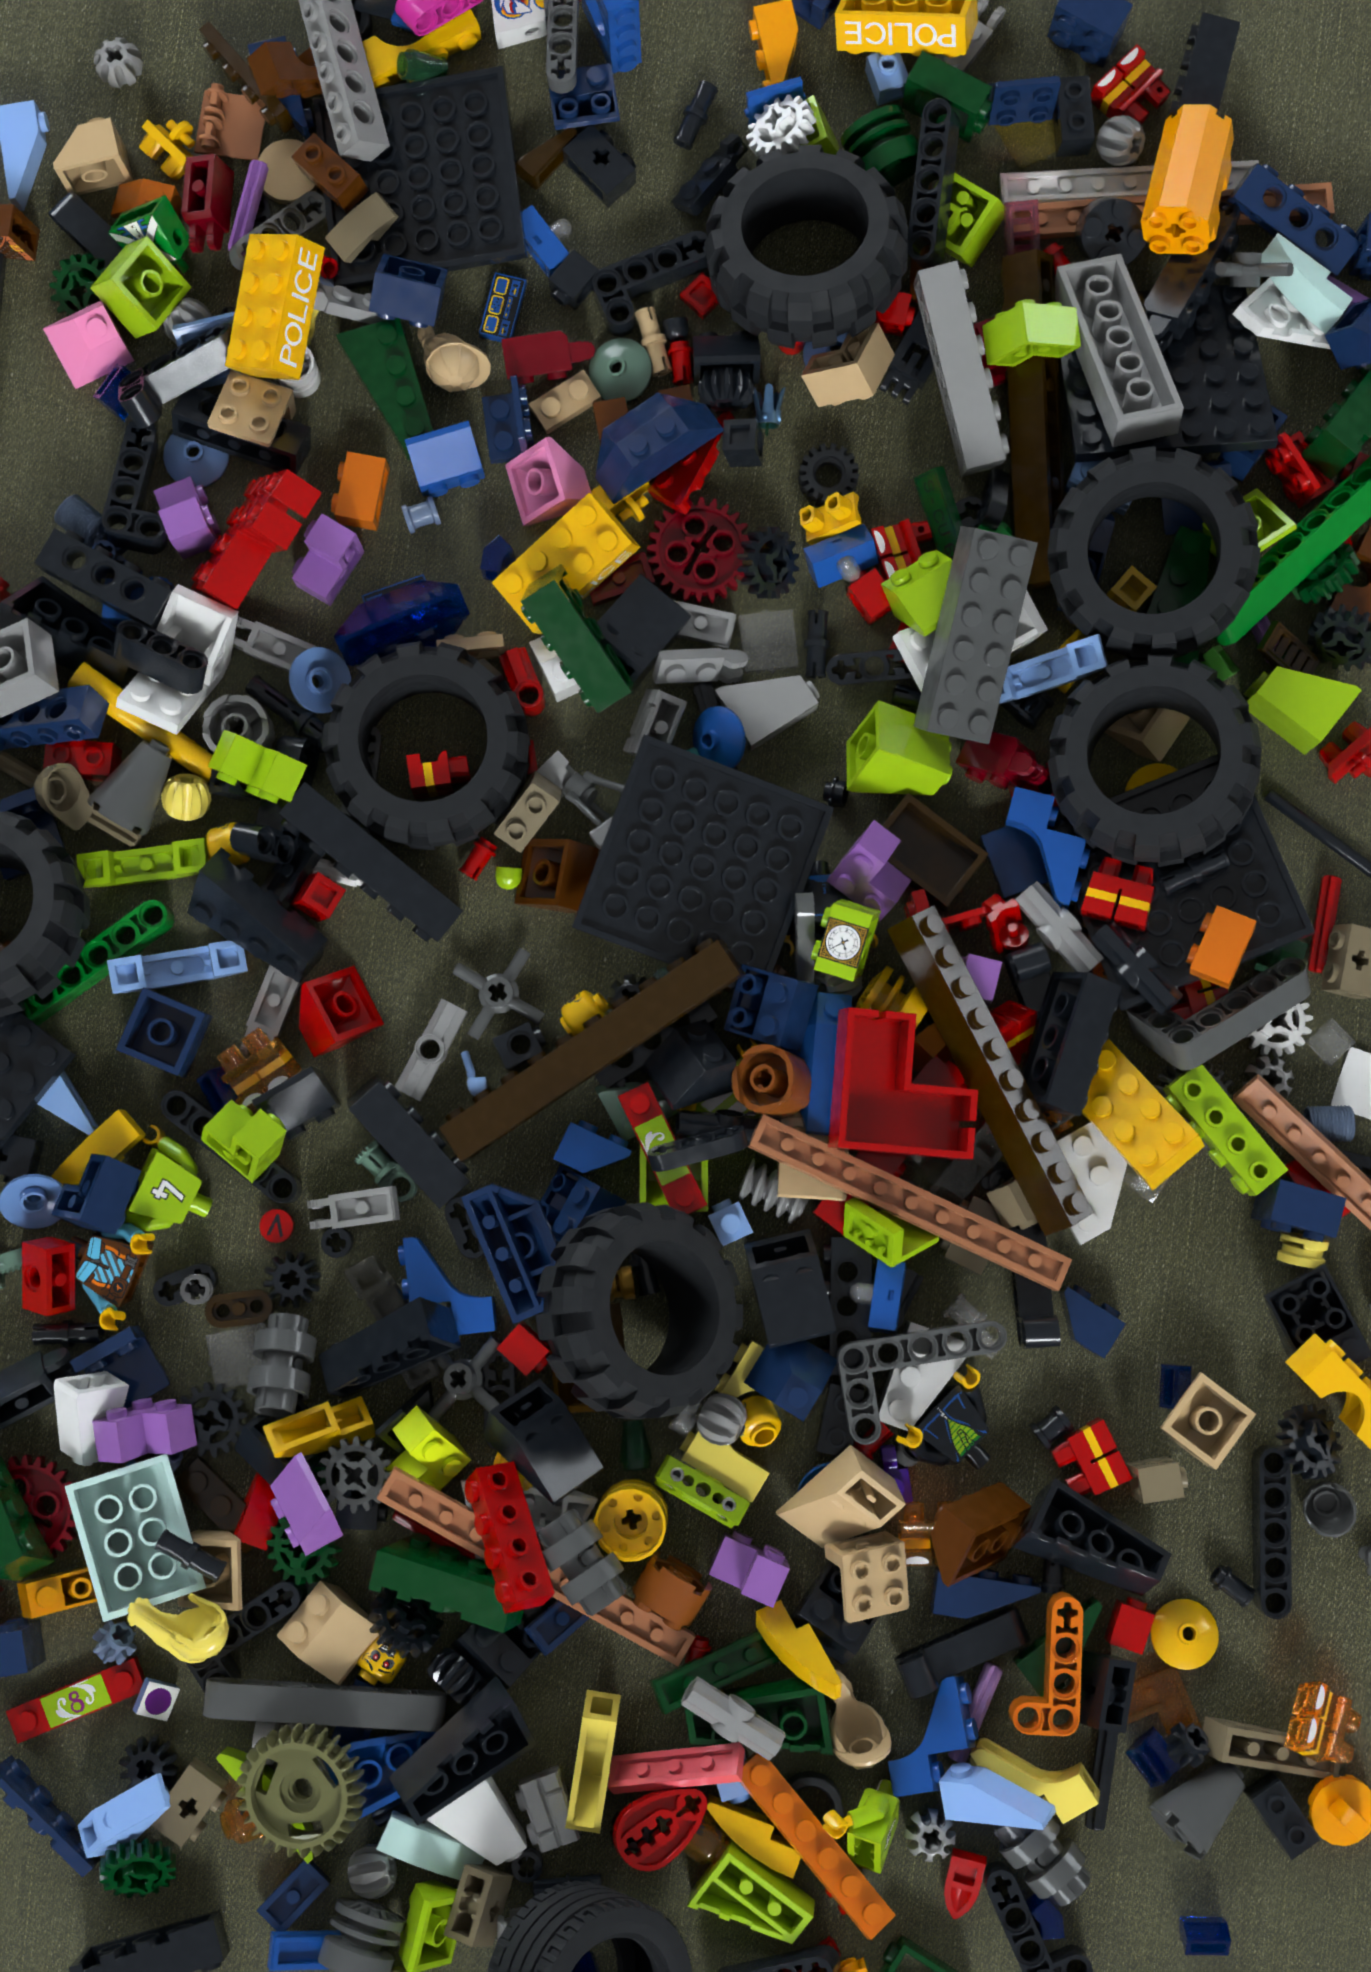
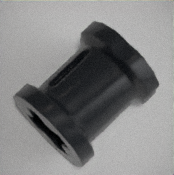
M1057 1405L1052 1407V1412L1037 1424L1032 1422L1029 1425L1046 1450H1049L1052 1447L1051 1443L1065 1432L1071 1433L1075 1430Z

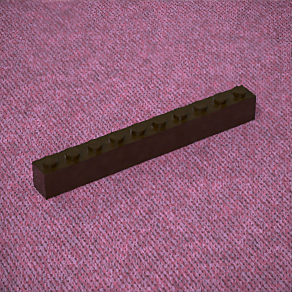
M1033 249L1002 258L1001 282L1004 287L1002 312L1015 307L1016 302L1025 299H1033L1038 304L1056 302L1053 255L1039 249ZM1032 356L1014 367L1007 366L1005 378L1008 383L1009 395L1007 412L1010 417L1008 443L1012 459L1010 478L1013 482V500L1011 503L1015 523L1013 537L1038 542L1027 589L1039 590L1053 587L1050 583L1048 546L1050 530L1054 526L1058 508L1065 498L1059 362L1058 358Z
M935 905L887 929L968 1088L978 1090L977 1105L1044 1235L1047 1236L1070 1228L1094 1213Z
M709 938L694 948L697 953L687 961L681 957L667 966L666 969L669 973L659 980L655 976L649 978L638 986L641 992L632 998L625 995L612 1003L610 1007L613 1011L604 1017L597 1014L584 1022L582 1025L585 1030L576 1036L572 1032L563 1036L555 1042L557 1048L548 1055L544 1051L538 1053L527 1061L530 1067L521 1073L516 1069L501 1078L499 1081L502 1086L493 1092L490 1088L485 1089L472 1098L475 1104L464 1110L461 1106L445 1116L448 1122L439 1127L460 1162L471 1159L744 976L745 972L724 940H716L714 942L712 938Z

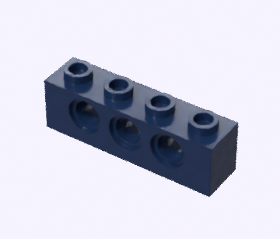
M1257 163L1249 168L1226 202L1230 205L1239 206L1240 212L1273 238L1277 233L1282 235L1331 272L1330 276H1338L1361 244L1355 238L1356 233L1345 224L1341 223L1338 225L1329 218L1331 214L1328 210L1319 204H1310L1303 198L1305 194L1301 189L1293 184H1288V186L1277 178L1279 176L1278 172L1269 165L1263 164L1261 166ZM1265 191H1270L1275 195L1276 204L1274 208L1265 205L1263 201ZM1291 211H1296L1301 215L1302 223L1299 228L1292 226L1289 221ZM1318 230L1324 232L1327 236L1325 247H1320L1315 241V234Z
M90 685L61 688L59 692L0 718V751L3 749L28 748L35 745H52L59 742L98 738L109 703Z

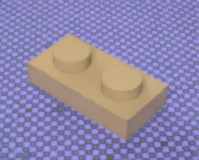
M583 369L529 403V408L545 433L549 434L592 407L594 402H599L602 399L600 393Z
M492 631L481 632L473 637L453 634L446 636L442 640H436L437 647L441 642L466 649L469 655L478 660L497 659L506 651L503 634H497Z

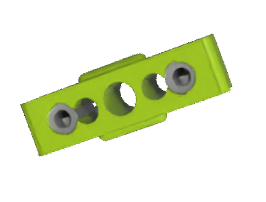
M666 1455L655 1475V1485L731 1529L734 1525L739 1526L750 1505L748 1500L725 1488L718 1480L699 1469L689 1467L670 1455ZM683 1481H686L689 1486H685ZM696 1488L703 1489L706 1497L699 1496ZM713 1498L717 1499L719 1504L715 1503Z

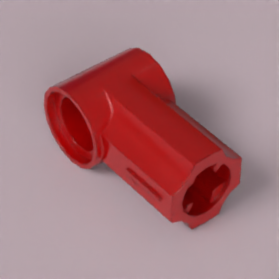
M515 647L505 651L504 654L499 656V660L512 691H515L524 715L529 717L537 716L544 710L546 701L543 688L538 681L525 647ZM534 692L538 694V699L532 704H526L521 701L524 694Z

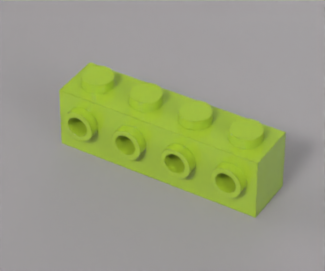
M1203 1065L1186 1070L1162 1089L1167 1095L1165 1099L1178 1113H1182L1189 1122L1188 1124L1209 1146L1211 1150L1208 1151L1211 1159L1220 1168L1225 1166L1231 1173L1230 1181L1242 1195L1247 1193L1249 1196H1257L1288 1171L1283 1162Z

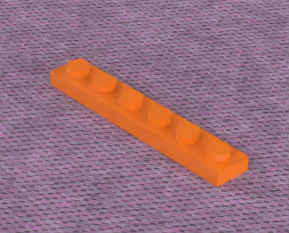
M754 1752L743 1764L741 1785L867 1939L872 1940L896 1914L834 1838L822 1828L821 1822L773 1763Z

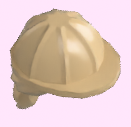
M428 325L427 328L418 327L417 337L424 348L426 372L434 384L448 392H455L478 387L487 380L490 375L491 363L487 354L481 349L466 343L453 334L441 333L435 335L432 326Z
M835 1669L842 1682L841 1697L834 1700L836 1710L829 1724L833 1752L841 1762L857 1770L872 1768L891 1752L892 1741L890 1732L881 1716L873 1707L856 1700L853 1694L852 1683L839 1669Z

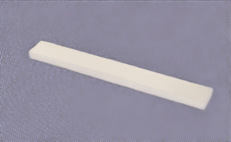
M1259 160L1231 161L1232 170L1227 189H1235L1249 168L1257 163L1259 164ZM1154 165L1000 173V201L1007 208V205L1147 195Z

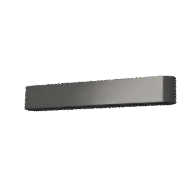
M211 1677L206 1679L203 1716L227 1720L293 1724L301 1722L302 1724L310 1725L315 1723V1725L437 1732L445 1725L447 1693L422 1689Z

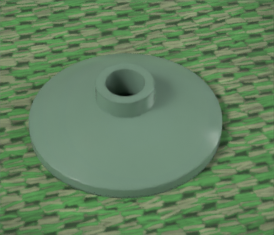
M617 338L604 343L594 353V357H592L589 365V378L603 400L625 397L626 403L631 402L642 395L652 377V362L648 352L638 342L628 338ZM616 363H621V370L613 373V366Z

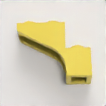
M587 1690L565 1826L567 1829L600 1834L621 1695Z
M988 1738L978 1739L975 1741L976 1748L971 1749L970 1762L972 1766L986 1767L1038 1797L1044 1794L1043 1799L1055 1805L1056 1812L1053 1816L1057 1814L1063 1824L1099 1804L1100 1790L1082 1762L1064 1770L1047 1771L1032 1765Z

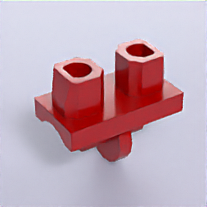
M1354 721L1342 733V738L1349 744L1346 749L1341 750L1334 742H1329L1319 752V759L1328 768V778L1334 784L1348 772L1355 779L1362 773L1371 777V727L1366 729Z
M995 894L981 904L982 907L986 906L988 912L985 922L986 929L990 934L992 948L998 955L1005 948L1014 951L1024 948L1028 944L1029 931L1023 925L1020 906L1014 898L1005 902L999 894Z

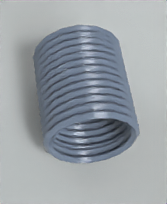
M78 494L67 497L56 510L54 521L65 531L71 530L85 539L83 544L92 547L96 543L95 537L100 540L104 537L102 514Z
M1307 1106L1305 1108L1303 1116L1330 1142H1351L1355 1135V1116L1351 1106Z

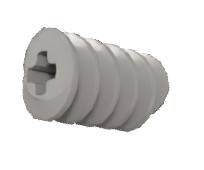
M753 1158L739 1186V1199L743 1200L750 1193L752 1194L751 1205L755 1206L763 1199V1211L767 1212L775 1205L776 1217L779 1218L787 1211L789 1212L788 1223H793L798 1217L800 1218L809 1199L777 1197L778 1170L775 1169L769 1176L766 1175L767 1164L765 1163L755 1170V1158Z

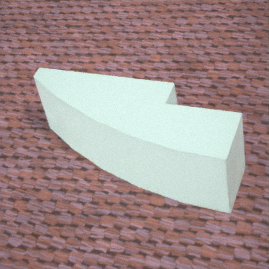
M1277 233L1263 251L1261 263L1291 262L1293 264L1294 271L1292 276L1270 278L1288 301L1312 324L1326 334L1344 313L1353 298L1327 280L1331 273L1328 269Z
M395 1810L392 1811L376 1848L378 1851L414 1866L460 1880L465 1864H482L485 1859L434 1824L425 1821L424 1824L421 1823L417 1826L412 1818Z

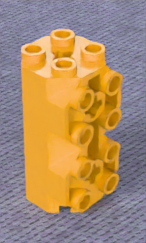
M1184 104L1177 110V114L1173 118L1170 115L1165 121L1141 217L1143 239L1150 243V250L1156 254L1197 255L1206 251L1209 243L1216 239L1220 222L1219 201L1221 192L1227 189L1232 170L1230 154L1234 135L1232 119L1226 115L1224 119L1216 115L1218 109L1210 104Z

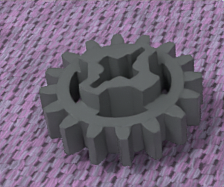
M355 1436L351 1445L346 1438L340 1440V1450L332 1445L328 1448L332 1457H322L320 1460L323 1465L327 1466L325 1470L317 1472L318 1477L326 1479V1482L320 1488L321 1490L329 1489L331 1494L327 1498L328 1503L334 1499L339 1500L338 1510L340 1511L347 1504L350 1505L352 1513L358 1511L360 1504L368 1511L372 1508V1499L379 1504L381 1503V1501L377 1500V1495L391 1471H386V1466L392 1462V1458L383 1459L381 1455L385 1450L384 1446L377 1450L373 1449L374 1439L372 1438L365 1445L361 1444L360 1436ZM359 1451L367 1455L363 1459H353L347 1452ZM335 1464H337L336 1467L340 1470V1480L337 1484L334 1481ZM375 1464L378 1468L377 1484L372 1479V1467ZM349 1467L353 1470L360 1467L363 1471L360 1478L363 1481L359 1479L355 1481L350 1480L349 1476L352 1474V1471ZM348 1490H359L365 1496L350 1497L345 1493Z

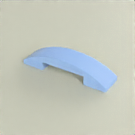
M1100 634L1066 644L1067 647L1008 666L999 704L1038 694L1103 670V667H1106L1108 663Z
M229 940L209 943L208 946L107 960L112 994L142 991L143 987L149 990L173 987L248 972L244 948Z

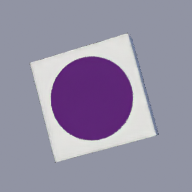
M146 1677L133 1711L137 1715L167 1721L180 1688L176 1684Z

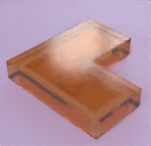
M1168 1665L1134 1680L1127 1724L1157 1712L1167 1736L1171 1734L1170 1729L1179 1722H1182L1185 1727L1193 1722L1195 1726L1202 1729L1177 1668Z

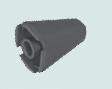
M154 738L150 742L143 740L91 793L87 799L88 804L92 806L95 801L101 806L98 812L104 817L129 831H132L135 826L142 828L140 835H147L171 765L172 756L168 754L170 748Z
M1218 1761L1154 1801L1149 1806V1809L1153 1810L1151 1815L1173 1842L1178 1840L1182 1844H1186L1187 1846L1183 1851L1192 1858L1201 1861L1209 1851L1244 1790L1245 1785L1242 1782L1244 1775L1234 1764H1225Z

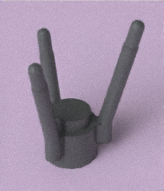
M586 771L583 776L575 773L566 782L563 788V795L598 827L602 822L592 811L605 821L612 816L593 802L598 794V790L594 788L595 784L622 792L624 785L597 777L589 771Z

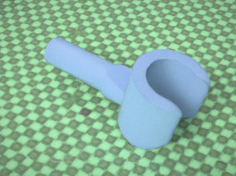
M464 1051L461 1053V1057L467 1072L468 1090L471 1095L476 1096L488 1088L487 1078L476 1077L469 1051Z

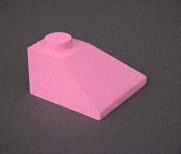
M101 300L43 328L75 389L134 361L106 305Z
M545 437L505 464L523 526L563 516L589 492L591 493L584 468L551 437Z

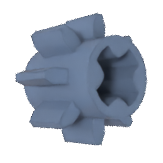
M109 1620L92 1636L97 1641L93 1653H96L103 1660L104 1664L116 1661L118 1665H121L127 1656H131L137 1649V1646L132 1643L136 1632H133L125 1621L114 1624L112 1620Z

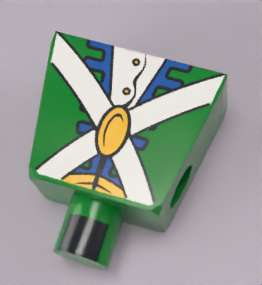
M166 195L121 213L108 232L122 248L131 242L148 236L181 275L189 269V265L182 258V254L189 245V234Z

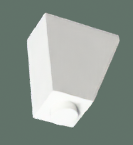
M107 1371L57 1378L54 1381L60 1450L70 1456L73 1462L78 1465L90 1466L98 1462L92 1421L105 1417L107 1410L123 1407L129 1385Z
M491 1776L427 1819L430 1823L496 1866L504 1861L511 1862L517 1859L527 1848L526 1833Z

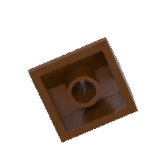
M531 839L524 848L521 863L522 879L517 886L514 904L563 913H577L598 857L599 849L571 839Z

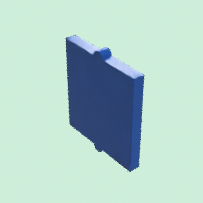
M801 76L746 92L747 108L744 110V113L748 118V125L756 123L757 120L754 115L762 114L764 112L763 106L766 104L770 106L777 98L782 102L787 95H791L793 100L799 95L804 101L806 96L803 92Z

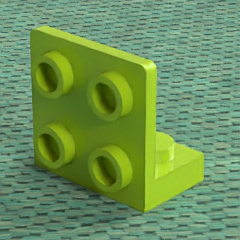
M855 1197L845 1202L843 1236L891 1268L939 1241L938 1236L883 1210L877 1212Z

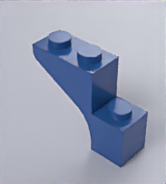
M1015 787L1005 825L1022 830L1035 840L1042 855L1053 900L1060 908L1068 909L1070 901L1077 902L1082 882L1076 881L1079 868L1085 870L1090 850L1084 848L1086 840L1081 837L1047 829V826L1054 827L1059 810L1058 807L1053 806L1055 796Z
M417 1237L403 1238V1245L398 1246L400 1266L406 1265L407 1279H402L404 1300L409 1299V1302L418 1297H422L436 1303L451 1301L450 1309L453 1313L458 1335L498 1330L494 1296L477 1297L459 1291L448 1279L421 1239Z
M963 1676L947 1677L941 1682L928 1727L920 1746L904 1758L888 1761L893 1796L902 1797L939 1791V1780L945 1772L942 1762L937 1761L936 1754L976 1748L975 1740L979 1736L976 1720L970 1717L968 1705L972 1703V1693L968 1682L964 1683Z

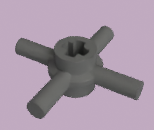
M1238 252L1231 253V262H1218L1215 266V272L1220 277H1230L1229 287L1257 288L1260 287V278L1292 276L1294 267L1291 262L1261 263L1262 253Z
M519 947L503 974H493L487 978L460 962L457 964L453 974L479 989V999L483 1005L467 1034L479 1040L494 1014H503L510 1010H514L537 1025L541 1023L545 1013L519 998V989L515 982V979L530 957V953ZM501 985L505 986L503 991L507 997L503 1001L499 998L497 1002H494V996L491 993L494 987L499 989Z
M491 1336L472 1360L459 1359L454 1361L448 1354L433 1359L445 1371L443 1380L446 1391L427 1413L438 1422L456 1399L470 1400L474 1398L488 1412L500 1405L483 1388L484 1374L482 1371L484 1365L501 1344L498 1339Z

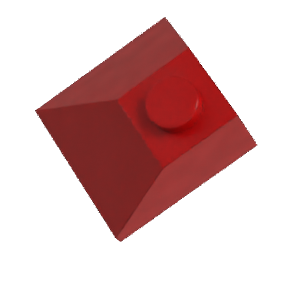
M355 966L307 981L301 985L299 1029L314 1058L339 1049L384 1025Z

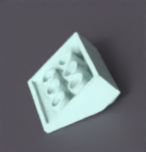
M168 1454L65 1486L103 1622L127 1615L129 1604L131 1602L134 1603L138 1597L142 1599L148 1598L149 1602L154 1606L207 1588L202 1574L191 1568L185 1570L180 1567V1562L154 1549L157 1541L166 1529L193 1544Z

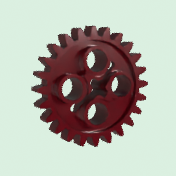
M700 496L698 505L693 506L692 501L688 498L687 502L691 508L686 515L675 509L673 515L664 510L662 513L665 523L655 520L654 527L659 533H649V540L655 544L647 546V553L656 556L648 559L650 567H658L653 572L654 579L664 577L661 582L662 590L672 586L671 597L674 598L682 592L684 593L685 603L689 601L691 596H695L697 605H700L703 596H707L710 603L713 604L716 593H719L722 598L726 599V588L729 587L737 591L738 584L735 579L742 580L745 576L744 572L737 571V568L742 565V560L737 558V554L744 553L741 542L749 541L748 535H742L747 530L748 524L741 523L737 525L740 513L736 512L729 516V504L724 505L721 509H717V499L714 498L710 505L706 506L704 498ZM691 523H698L703 527V531L693 535L686 530V527ZM716 527L717 530L706 543V553L701 552L689 575H684L683 572L694 560L695 549L699 550L702 547L710 529ZM719 540H727L731 543L732 547L727 551L721 552L714 547V544ZM675 550H680L686 554V558L681 562H674L669 558V554ZM702 567H709L715 574L709 579H702L697 575V571Z
M30 1454L23 1455L21 1464L16 1456L9 1458V1467L7 1466L14 1482L17 1478L25 1482L27 1491L22 1498L29 1505L28 1509L55 1559L57 1558L55 1548L61 1552L68 1549L63 1539L73 1540L76 1538V1534L70 1530L71 1527H76L65 1486L77 1481L72 1480L66 1483L64 1478L69 1470L65 1469L58 1473L55 1472L57 1461H52L47 1466H44L45 1457L42 1455L38 1456L34 1463H32ZM46 1495L52 1496L56 1501V1509L53 1513L45 1510L43 1506V1500ZM40 1518L51 1521L52 1527H48Z

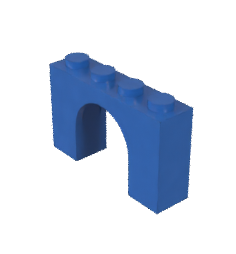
M582 0V8L606 62L611 63L613 74L619 71L628 72L642 62L639 0Z

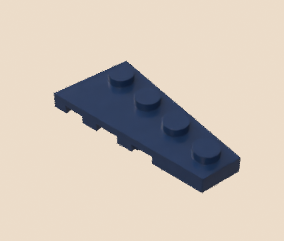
M10 1755L0 1763V1788L6 1794L3 1797V1801L12 1809L16 1807L23 1809L27 1813L28 1825L37 1834L39 1833L43 1836L50 1835L53 1838L50 1841L51 1847L83 1878L100 1861V1857L86 1858L80 1834L75 1829L76 1824L72 1817L65 1811L60 1812L53 1804V1797L48 1789L43 1785L38 1786L29 1776L31 1772L28 1766L22 1760L15 1759Z

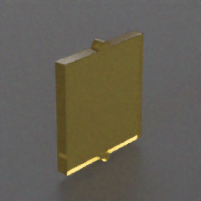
M1053 119L1045 120L1041 123L1030 121L1014 123L1009 126L993 125L1020 171L1039 160L1045 161L1048 155L1056 151Z

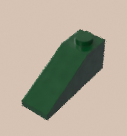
M1093 1596L1081 1605L1083 1608L1082 1649L1103 1607ZM1064 1618V1627H1065V1628H1068V1629H1070V1630H1072L1073 1628H1070V1627L1065 1623V1618ZM1046 1633L1012 1658L1040 1697H1044ZM1064 1637L1059 1639L1055 1646L1056 1652L1060 1654L1068 1652L1072 1646L1071 1638ZM1059 1674L1054 1681L1055 1688L1063 1689L1066 1685L1064 1681L1070 1677V1674Z

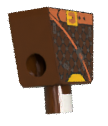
M0 204V253H3L6 258L35 261L40 230L14 204Z

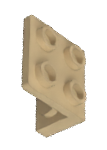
M230 370L207 422L208 427L243 440L270 447L282 419L292 420L295 415L296 407L293 390Z
M883 1531L824 1544L825 1558L840 1568L845 1621L848 1623L857 1622L909 1608L905 1542L889 1532Z

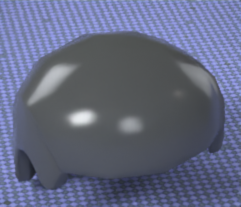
M1321 1481L1311 1486L1302 1499V1511L1305 1520L1321 1536L1340 1537L1348 1533L1356 1522L1357 1507L1352 1495L1337 1482Z

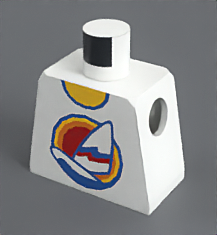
M491 0L498 49L547 35L546 17L548 16V0Z

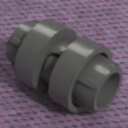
M289 1313L270 1314L267 1328L256 1331L252 1354L261 1359L262 1362L261 1365L250 1368L247 1383V1392L256 1396L255 1412L266 1416L285 1418L296 1413L297 1402L305 1401L309 1398L312 1377L307 1372L302 1371L303 1365L314 1362L317 1339L308 1334L309 1320L307 1318Z
M570 1509L537 1532V1537L545 1549L542 1553L548 1570L551 1573L560 1567L569 1581L560 1588L571 1605L579 1602L586 1614L593 1616L626 1593L627 1587L618 1575L625 1569L614 1552L604 1557L595 1542L602 1538L603 1535L592 1519L585 1523L577 1510Z
M1053 1817L1044 1830L995 1825L994 1834L1001 1841L999 1852L1014 1869L1027 1867L1028 1871L1025 1874L1024 1881L1039 1899L1049 1898L1054 1905L1066 1906L1080 1896L1089 1885L1090 1872L1084 1867L1086 1856L1071 1838H1065L1060 1841L1056 1838L1060 1831V1825Z

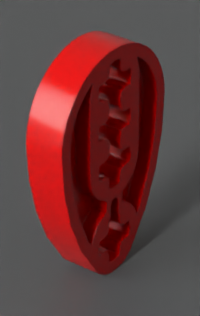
M692 1786L656 1790L633 1801L616 1818L613 1827V1842L616 1851L634 1869L655 1871L663 1868L682 1852L700 1827L708 1804L706 1796L699 1789ZM688 1795L693 1799L698 1797L694 1803L696 1809L692 1812L688 1808L681 1810L686 1805L684 1798ZM659 1816L663 1819H670L666 1823L668 1829L665 1832L657 1829L651 1834L652 1842L648 1843L645 1840H641L637 1844L639 1849L637 1853L633 1854L630 1850L625 1852V1849L628 1847V1838L632 1837L635 1841L639 1840L643 1836L641 1829L643 1827H647L649 1830L654 1829L657 1826L655 1819Z

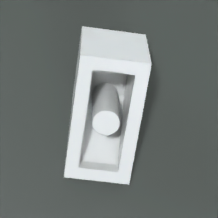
M541 637L529 642L556 702L579 693L578 690L581 688L574 678L568 679L563 673L559 664L561 659L554 650L550 652L542 642Z

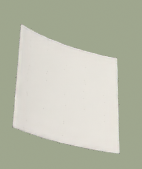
M1350 1047L1331 1105H1349L1352 1107L1354 1114L1370 1120L1371 1053Z

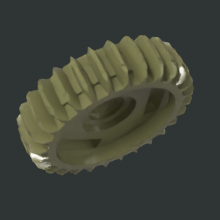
M301 1722L297 1723L292 1730L286 1724L279 1732L276 1729L270 1731L267 1737L261 1738L255 1747L247 1753V1760L239 1768L243 1773L236 1781V1783L243 1786L236 1793V1797L245 1799L239 1806L238 1811H248L249 1816L244 1820V1824L253 1822L256 1826L252 1836L261 1832L265 1836L262 1846H265L270 1841L276 1843L274 1853H277L283 1846L287 1847L288 1857H291L297 1849L302 1859L310 1851L317 1857L324 1849L329 1852L336 1846V1843H342L347 1835L356 1827V1821L359 1820L363 1813L360 1807L363 1806L367 1799L361 1795L366 1789L367 1783L357 1781L364 1774L365 1770H355L353 1766L359 1760V1756L349 1758L347 1755L351 1744L341 1748L338 1745L341 1738L340 1735H337L332 1740L327 1738L328 1728L317 1734L315 1723L311 1724L306 1731H304ZM316 1756L323 1759L331 1767L338 1779V1785L334 1783L316 1759ZM269 1758L277 1762L278 1765L268 1791H265L262 1788V1776L265 1764ZM304 1778L312 1784L313 1792L311 1795L304 1796L297 1791V1779ZM322 1821V1829L301 1830L291 1827V1824Z

